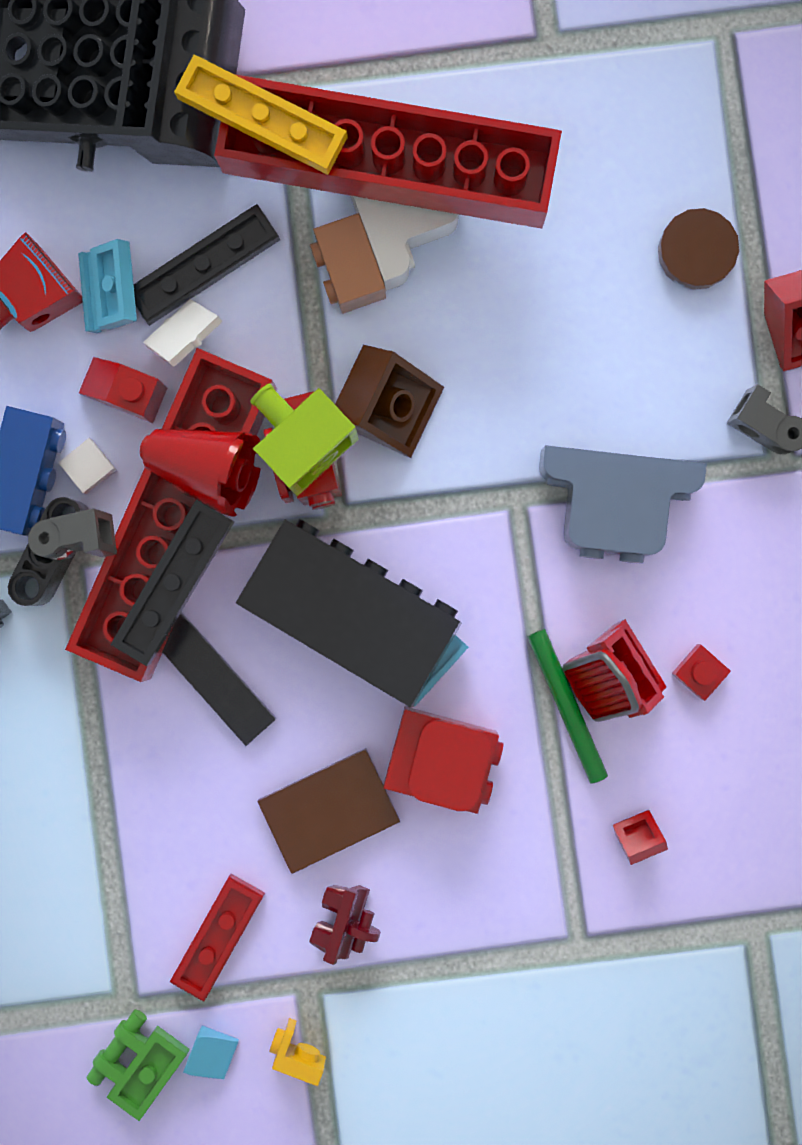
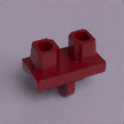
M333 885L326 888L321 902L322 907L337 913L334 925L324 921L317 922L309 941L310 944L325 952L323 961L335 965L338 959H348L351 950L363 953L366 941L378 942L381 932L371 925L375 913L364 909L370 889L361 885L351 888Z

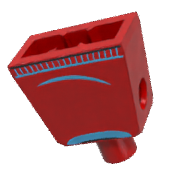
M27 232L19 237L0 260V330L12 319H15L29 332L35 331L83 302L82 295Z

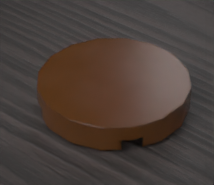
M706 208L688 209L675 216L664 229L658 244L659 263L666 276L672 281L676 280L679 284L684 285L683 287L692 290L710 288L721 282L734 268L739 255L738 235L731 222L719 212Z

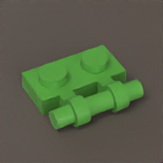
M135 1009L127 1020H122L114 1030L115 1037L106 1050H100L93 1059V1068L86 1078L94 1086H100L105 1077L114 1082L115 1085L106 1098L140 1121L187 1056L190 1049L158 1025L149 1038L141 1034L140 1028L147 1020V1017L143 1012ZM128 1047L137 1054L126 1068L119 1062V1058Z

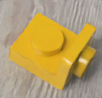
M289 1018L285 1030L277 1028L269 1052L275 1054L272 1069L318 1086L324 1071L326 1056L321 1055L320 1051L312 1045L306 1043L294 1045L290 1043L297 1021Z

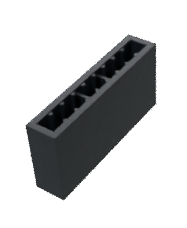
M284 519L237 599L236 604L408 707H414L462 624L461 621L455 618L458 610L439 599L436 600L434 605L420 598L423 592L422 589L403 578L399 585L385 578L389 570L370 559H367L364 565L351 558L354 552L353 549L334 538L330 545L316 537L320 530L299 519L296 525Z

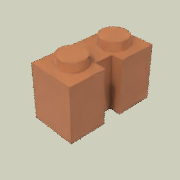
M359 213L313 229L316 242L310 244V248L317 267L325 265L330 279L323 281L331 305L338 303L341 313L344 314L386 299V288Z

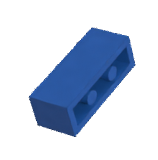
M6 405L0 427V530L28 536L31 528L40 521L45 511L43 503L46 492L52 490L56 479V470L53 468L56 454L62 452L66 441V431L63 430L65 423L54 417Z

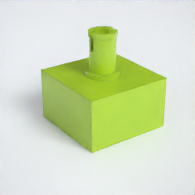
M270 383L262 387L250 401L275 427L253 450L296 496L302 493L359 440L356 427L320 388L312 393L295 410L275 391Z

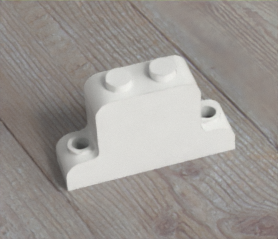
M350 196L356 214H360L386 291L403 285L409 277V270L415 268V262L410 249L449 236L456 230L459 214Z

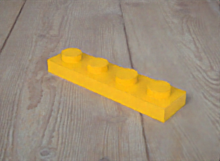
M195 54L174 91L178 100L327 175L347 139L346 130Z

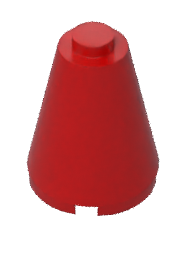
M155 429L150 435L144 437L140 445L139 453L146 469L227 516L235 517L237 516L234 511L236 508L244 510L247 507L260 477L261 468L254 466L255 454L257 453L253 448L261 440L257 435L251 433Z

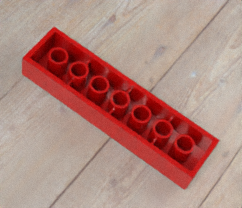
M236 75L346 130L347 139L327 175L221 121L214 156L223 174L528 227L543 228L548 212L562 130Z
M197 348L162 429L247 432L257 435L265 417L250 401L265 385L270 383L275 391H277V387L272 379ZM144 468L115 534L117 555L105 557L65 650L136 681L144 682L151 680L171 631L149 666L142 664L110 644L197 498Z

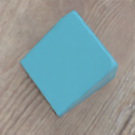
M202 1025L183 1073L192 1076L225 1079L239 1039Z

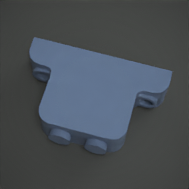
M548 445L542 448L539 461V472L547 481V485L563 487L568 490L563 535L565 542L570 547L580 550L579 557L604 559V552L620 554L619 561L641 564L644 562V556L660 552L666 543L670 500L690 501L691 494L701 489L704 485L707 463Z

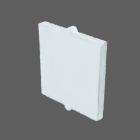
M189 299L170 318H166L163 324L143 343L148 349L172 367H175L195 347H199L202 341L223 321L215 313Z

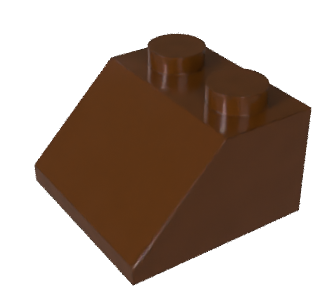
M363 344L335 405L356 427L357 434L411 458L442 394L444 386L397 353Z

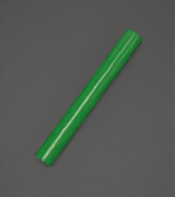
M546 629L528 635L529 643L589 783L593 784L608 777L607 771Z

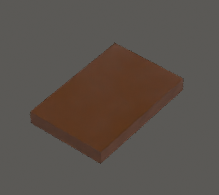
M366 748L257 801L291 874L400 823V818L386 789H383L384 784Z

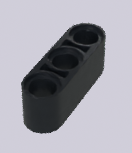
M59 497L48 504L40 521L61 516L62 512L70 506L76 512L88 510V507L80 501ZM27 544L9 579L7 587L11 599L22 606H41L50 602L76 552L69 559L54 560L48 563L44 557L34 554L29 544ZM33 577L39 584V591L31 599L25 592V586L27 581Z

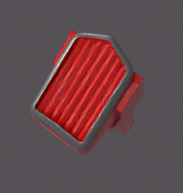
M626 619L611 626L586 647L587 651L569 659L562 667L575 697L596 722L626 715L629 718L640 715L644 716L664 698L662 692L667 688Z

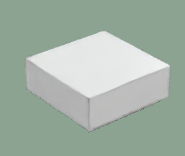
M91 438L86 439L58 462L83 494H88L117 470Z

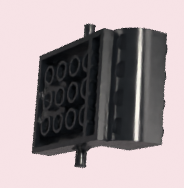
M0 0V140L78 144L79 151L76 168L85 172L94 171L96 148L106 145L130 146L152 164L219 167L214 154L221 121L178 100L174 91L194 54L232 74H237L246 9L238 0ZM24 44H27L26 54L20 60L15 61L16 51Z

